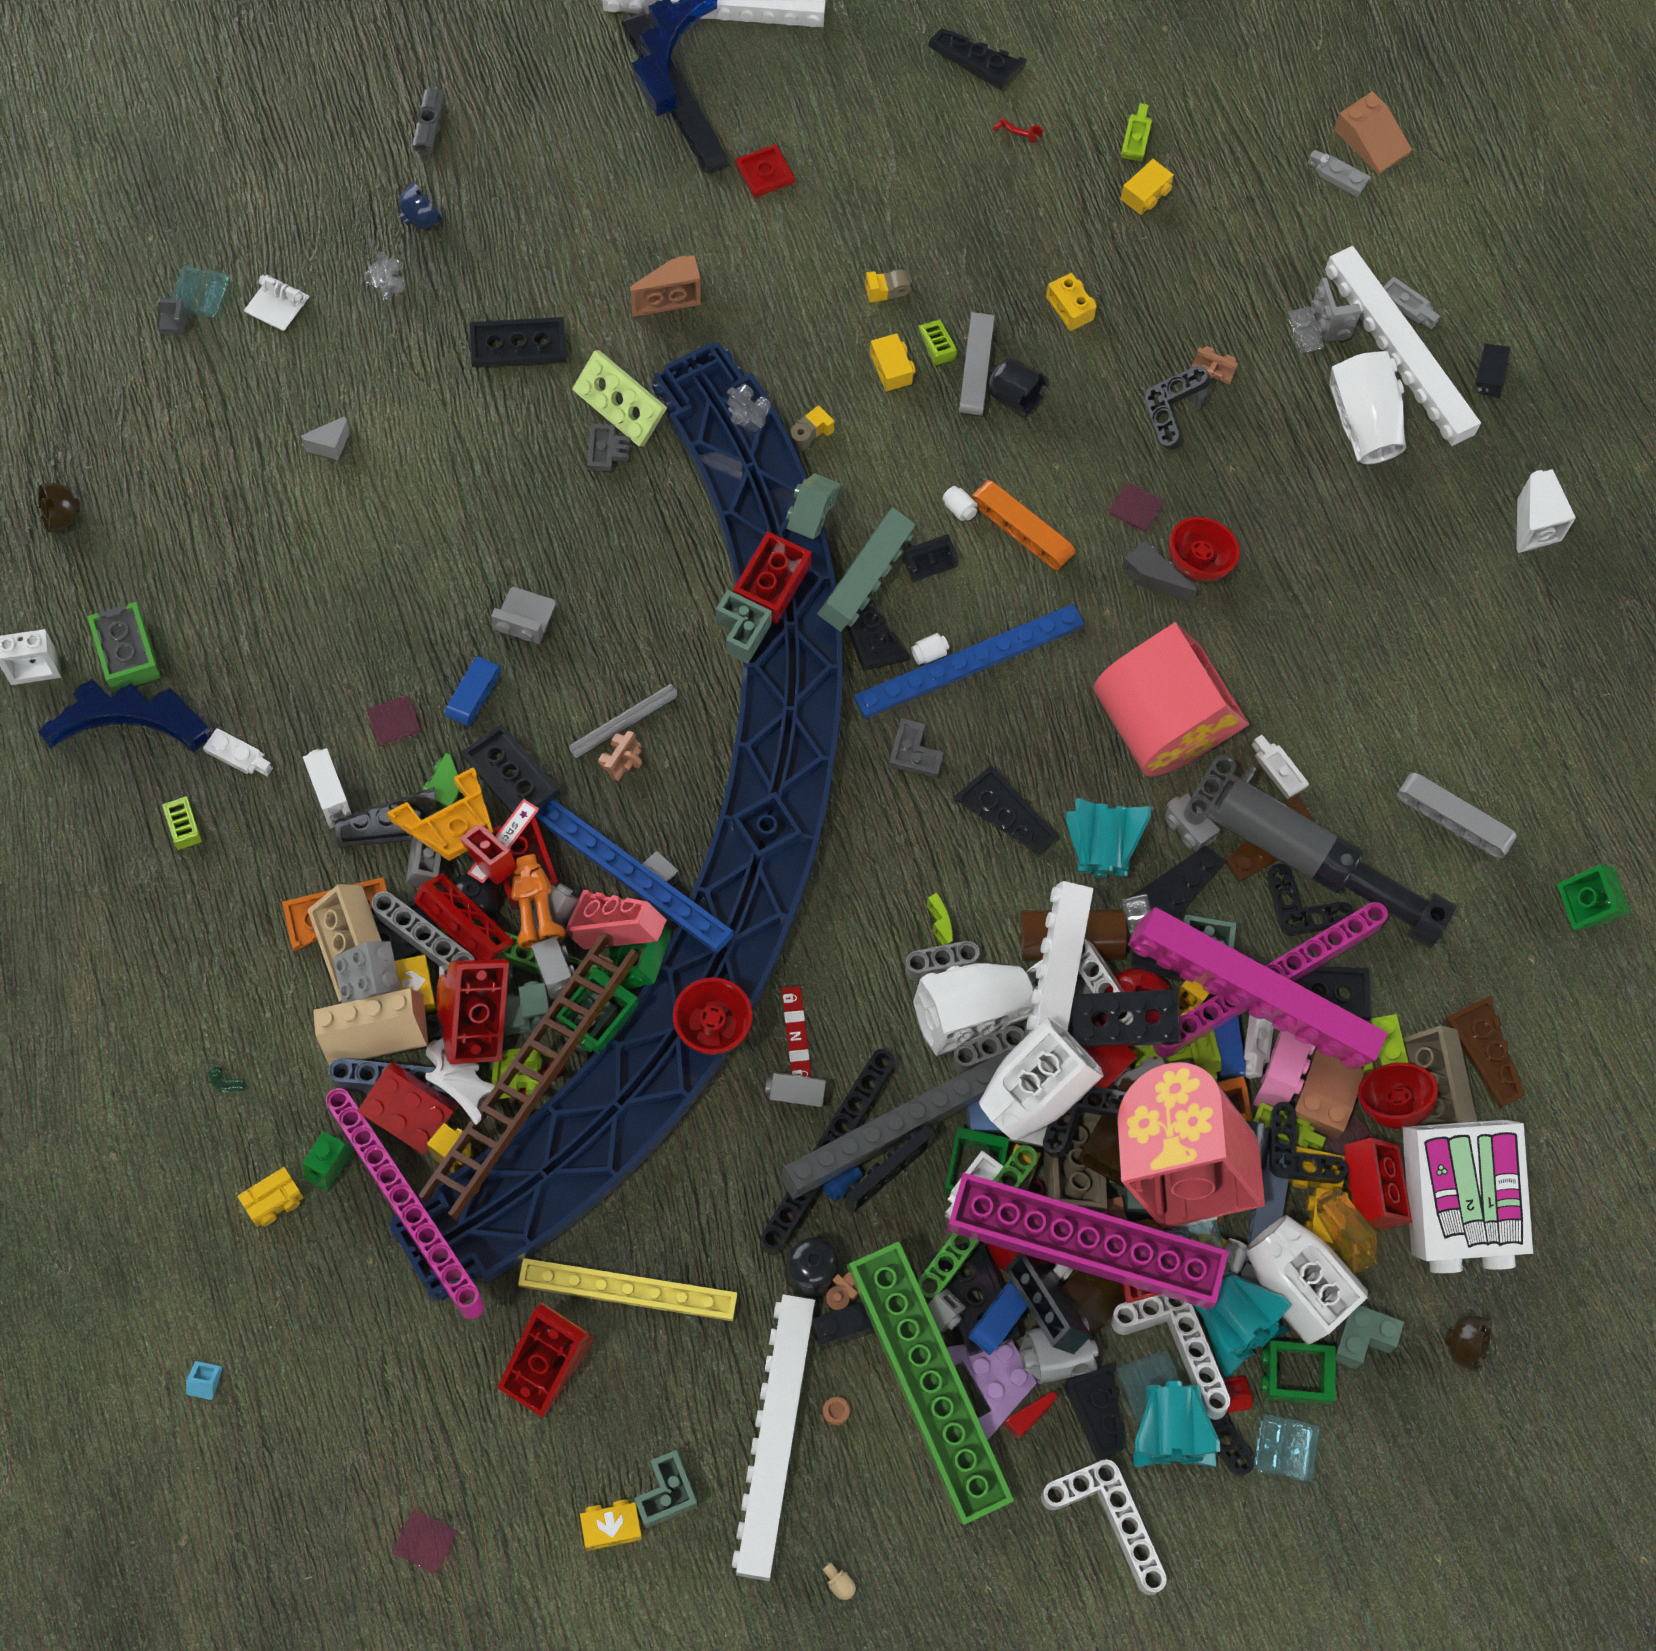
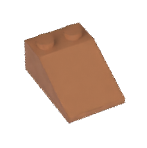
M1373 91L1339 113L1334 131L1378 175L1412 152L1411 146L1388 106Z
M680 256L671 259L630 286L632 317L701 305L700 276L695 256Z
M1316 1049L1304 1078L1302 1089L1293 1107L1296 1117L1310 1122V1126L1315 1128L1314 1131L1338 1140L1344 1133L1352 1113L1364 1070L1361 1068H1347L1340 1063L1341 1060L1333 1056H1325Z

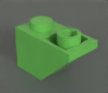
M445 753L443 759L438 760L434 767L432 780L427 781L422 790L435 788L437 810L439 811L464 797L454 784V777L458 774L451 755Z

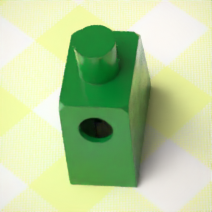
M323 1131L303 1161L304 1179L328 1192L352 1155L353 1147Z

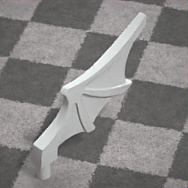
M443 1038L433 1040L427 1046L426 1056L434 1063L436 1069L433 1072L426 1073V1080L450 1094L463 1107L474 1124L477 1125L481 1121L478 1104L483 1097L490 1094L495 1085L482 1081L476 1075V1071L479 1070V1065L476 1063L449 1064L445 1055Z

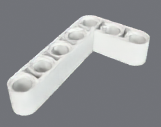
M1084 939L1085 951L1081 955L1078 971L1093 993H1104L1107 987L1112 986L1113 992H1125L1095 946ZM1042 960L1026 972L1033 990L1038 987L1035 985L1036 971ZM1095 965H1098V974L1094 977H1091V968ZM1127 1012L1125 1018L1119 1019V1023L1129 1025L1133 1021V1015ZM1135 1045V1047H1138V1048H1143V1047L1147 1046V1045Z
M1158 1295L1118 1305L1114 1310L1111 1321L1113 1330L1118 1334L1128 1335L1167 1322L1192 1385L1201 1386L1202 1404L1209 1419L1217 1420L1222 1418L1229 1407L1230 1397L1192 1304L1180 1301L1182 1305L1174 1307L1168 1301L1173 1298ZM1152 1307L1157 1314L1148 1315L1144 1312L1143 1308ZM1127 1315L1131 1322L1122 1323L1119 1321L1118 1316ZM1179 1324H1188L1192 1331H1182L1179 1328ZM1189 1349H1198L1202 1356L1193 1357L1189 1353ZM1203 1373L1208 1374L1212 1378V1382H1203L1199 1375ZM1217 1399L1222 1403L1223 1407L1219 1409L1214 1408L1209 1400Z
M1102 1460L1047 1484L1041 1493V1501L1044 1507L1053 1511L1097 1493L1139 1589L1147 1595H1154L1165 1587L1166 1574L1120 1470L1113 1461ZM1100 1468L1110 1470L1112 1474L1110 1481H1103L1099 1477L1098 1471ZM1077 1478L1084 1480L1087 1485L1086 1491H1077L1073 1486V1480ZM1050 1489H1056L1061 1493L1062 1499L1060 1502L1055 1503L1048 1498V1491ZM1112 1494H1118L1122 1497V1507L1117 1508L1111 1504L1110 1496ZM1124 1520H1129L1134 1524V1534H1127L1123 1531L1122 1522ZM1135 1547H1142L1146 1551L1147 1557L1145 1561H1139L1135 1558L1133 1553ZM1148 1573L1154 1574L1158 1578L1157 1588H1151L1146 1584L1145 1577Z

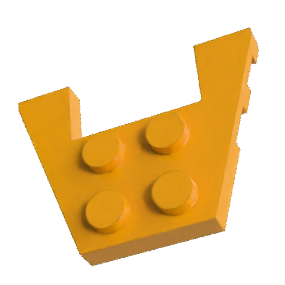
M474 768L454 777V784L465 798L423 820H420L408 802L387 812L388 819L449 861L467 852L460 838L477 825L481 824L493 835V829Z

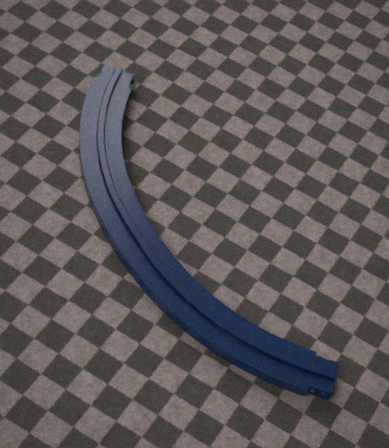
M707 342L705 346L667 364L663 372L653 374L654 385H652V389L657 398L662 397L664 400V405L667 407L666 411L669 414L670 428L691 461L710 501L725 543L734 584H737L767 531L812 552L811 566L777 624L771 622L770 628L749 663L743 662L738 726L726 792L708 853L689 898L733 930L734 936L716 954L680 926H677L667 946L655 983L645 985L637 997L639 1004L637 1009L600 1055L595 1052L548 1102L523 1123L480 1185L478 1193L474 1194L458 1219H452L448 1212L461 1194L443 1183H440L434 1191L436 1196L430 1197L427 1203L420 1200V1203L473 1283L477 1281L476 1277L479 1275L482 1276L485 1283L490 1282L522 1262L524 1258L526 1259L579 1221L642 1164L693 1106L715 1076L730 1051L719 1055H706L689 1048L680 1039L674 1027L673 1009L680 993L691 983L704 978H722L731 981L744 991L750 1001L753 1014L783 951L806 890L818 850L832 782L842 694L841 632L817 615L836 587L832 560L823 526L820 534L814 539L786 529L789 522L786 520L787 513L791 506L794 507L796 498L793 497L798 484L803 483L805 478L807 479V476L781 420L752 373L745 376L741 367H736L730 351L727 348L724 349L720 342L712 344ZM488 1149L475 1158L474 1161L482 1165L492 1149ZM465 1165L447 1177L466 1188L477 1171ZM395 1214L392 1217L393 1220L388 1223L391 1226L389 1229L396 1242L402 1246L424 1288L427 1287V1293L432 1302L437 1299L439 1302L446 1300L450 1296ZM420 1218L415 1219L412 1223L418 1222ZM434 1238L428 1239L425 1243L431 1242ZM447 1258L441 1259L438 1263L446 1261ZM461 1278L453 1280L451 1284L457 1283Z

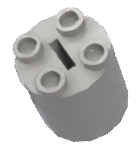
M1082 1317L1083 1323L1090 1332L1087 1318ZM1041 1327L1025 1332L1020 1348V1359L1024 1370L1031 1373L1038 1384L1041 1385L1097 1370L1095 1357L1098 1356V1348L1095 1340L1088 1339L1073 1355L1052 1347Z

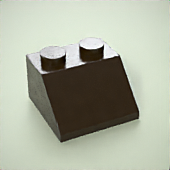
M1079 1270L1062 1287L1080 1318H1087L1090 1334L1093 1337L1113 1316L1115 1308L1125 1301L1119 1282Z

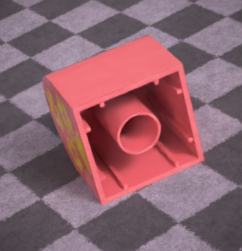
M1176 622L1114 662L1099 676L1093 687L1094 693L1142 773L1148 777L1169 773L1192 762L1250 725L1201 645Z
M1169 1063L1151 1069L1132 1084L1121 1102L1118 1113L1121 1182L1162 1229L1265 1206L1260 1149L1257 1137L1243 1116L1207 1071L1189 1063Z

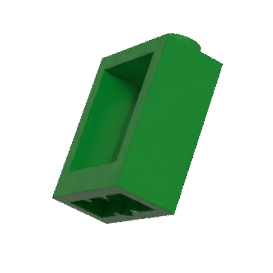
M665 926L656 942L610 946L607 958L613 960L614 965L617 967L621 965L631 949L643 948L637 966H632L620 983L622 987L630 989L655 983L672 935ZM603 968L601 970V972H603L610 978H612V976L614 975Z
M595 968L586 980L604 989L611 978ZM621 985L615 990L611 999L624 1009L598 1041L586 1033L579 1042L589 1052L594 1050L600 1055L639 1006L638 998ZM580 986L570 1001L581 1006L592 992ZM564 1006L556 1016L558 1024L574 1032L578 1026L571 1022L570 1019L576 1012Z
M957 1127L943 1194L948 1195L949 1198L952 1189L955 1187L952 1183L960 1145L997 1153V1162L1004 1166L1009 1138Z
M1270 1340L1265 1348H1262L1261 1364L1265 1365V1375L1261 1376L1260 1390L1265 1392L1264 1400L1330 1406L1335 1402L1336 1346L1306 1345L1305 1343ZM1277 1351L1319 1355V1393L1276 1389Z

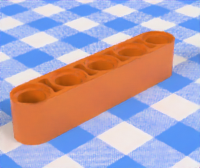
M987 480L971 496L978 504L977 509L1051 568L1059 570L1075 554V549L1068 540L994 482Z

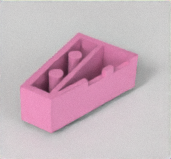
M1280 1031L1272 1050L1266 1073L1262 1077V1085L1252 1105L1259 1107L1260 1103L1263 1102L1274 1107L1279 1102L1289 1103L1294 1093L1299 1095L1304 1080L1300 1077L1301 1074L1305 1075L1311 1060L1307 1059L1308 1054L1312 1055L1315 1046L1310 1043L1303 1044L1294 1038L1295 1035L1288 1031Z

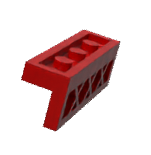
M443 873L421 885L414 902L458 945L468 951L474 957V960L496 959L499 953L512 947L514 941ZM438 884L443 885L448 890V893L439 891L435 886ZM453 902L461 903L466 907V910L457 908ZM471 919L479 920L484 927L475 925ZM489 936L497 937L502 943L496 945Z

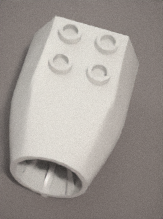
M1388 351L1356 355L1332 366L1329 384L1340 420L1352 444L1357 462L1360 461L1362 464H1375L1390 460L1400 455L1406 449L1403 400L1401 395L1404 393L1401 380L1396 379V363L1394 358L1390 359Z
M989 963L969 964L962 967L953 966L939 974L929 973L920 979L913 1001L923 1036L936 1056L955 1051L956 1047L960 1044L1026 1020L1030 1014H1033L1034 1004L1031 1003L1033 988L1023 968L1020 966Z
M1046 1017L1002 1061L981 1097L979 1104L991 1122L1008 1137L1017 1141L1062 1117L1104 1075L1101 1067L1067 1030L1050 1017Z
M1287 1215L1279 1218L1263 1230L1245 1250L1261 1287L1284 1296L1292 1304L1283 1317L1306 1345L1312 1344L1330 1334L1368 1298V1290L1334 1250L1316 1234Z

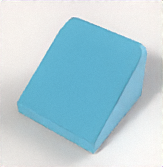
M195 1361L186 1380V1394L212 1400L219 1382L222 1366Z

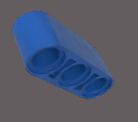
M477 656L451 697L445 709V717L467 727L470 726L498 680L501 666Z
M1208 1013L1207 1019L1214 1020L1211 1014ZM1237 1015L1214 1030L1221 1057V1071L1216 1072L1217 1082L1242 1076L1245 1079L1246 1077Z
M1012 1280L1000 1291L968 1335V1338L988 1355H991L997 1349L1027 1308L1025 1301Z

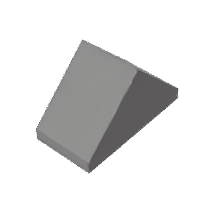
M345 416L301 435L306 452L339 460L350 433L347 419Z

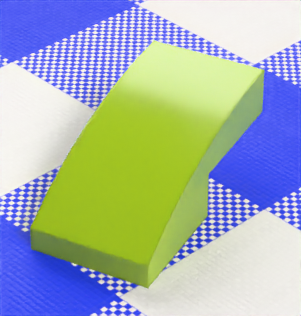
M936 892L928 897L926 907L937 921L933 925L932 932L943 946L953 942L952 927L947 910Z

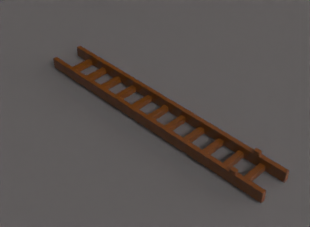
M600 935L478 1109L481 1114V1121L475 1125L471 1119L418 1195L422 1201L427 1203L439 1184L443 1183L461 1194L448 1212L452 1219H458L474 1194L478 1193L480 1185L639 956L636 951L631 949L621 965L617 967L614 965L613 960L601 955L609 940L606 935ZM593 964L614 974L604 989L584 979ZM578 985L599 995L589 1010L569 1000ZM564 1006L584 1017L574 1032L554 1022L557 1014ZM548 1028L569 1038L559 1054L539 1043ZM533 1050L554 1060L544 1076L523 1065ZM518 1071L539 1082L529 1097L508 1086ZM503 1093L523 1103V1106L513 1120L492 1109ZM487 1116L508 1126L498 1142L477 1131ZM471 1138L492 1149L482 1165L462 1154ZM456 1160L477 1171L466 1188L447 1177Z

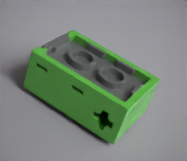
M136 602L128 604L127 607L123 605L98 613L99 615L87 616L104 676L112 693L161 678L144 619Z

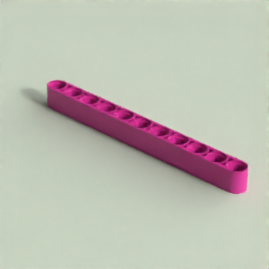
M1370 903L1265 967L1295 982L1378 932L1387 919L1388 911L1381 903ZM1369 915L1375 916L1378 921L1372 920ZM1348 927L1355 928L1358 933L1352 932ZM1328 939L1335 940L1338 945L1331 944ZM1307 951L1314 952L1317 957L1310 956ZM1287 964H1293L1297 970L1290 969ZM1218 994L1180 1017L1181 1043L1170 1046L1157 1044L1153 1045V1050L1160 1057H1170L1237 1015L1247 1011V1009L1241 1006H1227L1224 1002L1226 998ZM1203 1014H1211L1214 1020L1206 1019ZM1182 1026H1189L1193 1032H1186Z
M336 1088L330 1091L326 1096V1104L333 1118L464 1318L475 1319L479 1317L484 1311V1302L478 1289L364 1116L357 1112L359 1108L345 1089ZM407 1199L405 1202L399 1203L401 1200ZM420 1218L418 1222L412 1223L415 1219ZM434 1238L431 1242L425 1243L428 1239ZM447 1258L446 1261L438 1263L441 1259ZM461 1278L457 1283L451 1284L453 1280ZM474 1299L472 1303L464 1305L467 1300Z

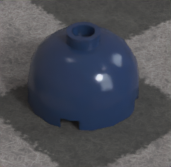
M414 182L401 192L398 205L402 213L399 216L407 226L412 223L416 228L424 230L435 226L443 219Z

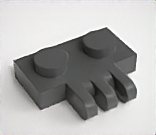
M591 424L587 470L612 471V461H629V454L627 453L630 452L629 444L631 438L628 436H615V425Z

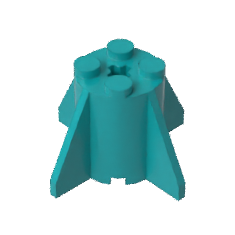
M1077 798L1075 811H1068L1066 815V823L1078 857L1077 872L1091 874L1093 872L1092 877L1107 879L1108 874H1113L1114 877L1127 878L1129 860L1151 818L1152 807L1127 808L1116 805L1115 809L1109 808L1108 804H1094Z
M1235 1272L1229 1273L1222 1279L1217 1302L1211 1310L1193 1305L1203 1317L1219 1368L1227 1378L1236 1371L1245 1359L1255 1354L1252 1349L1259 1345L1263 1348L1271 1339L1285 1335L1289 1331L1280 1319L1290 1309L1292 1304L1284 1296L1240 1278Z
M1167 1381L1166 1387L1159 1385L1146 1386V1410L1135 1440L1134 1467L1153 1464L1171 1465V1461H1180V1465L1194 1463L1215 1467V1453L1220 1452V1440L1202 1404L1201 1386L1187 1385L1182 1387L1181 1381Z

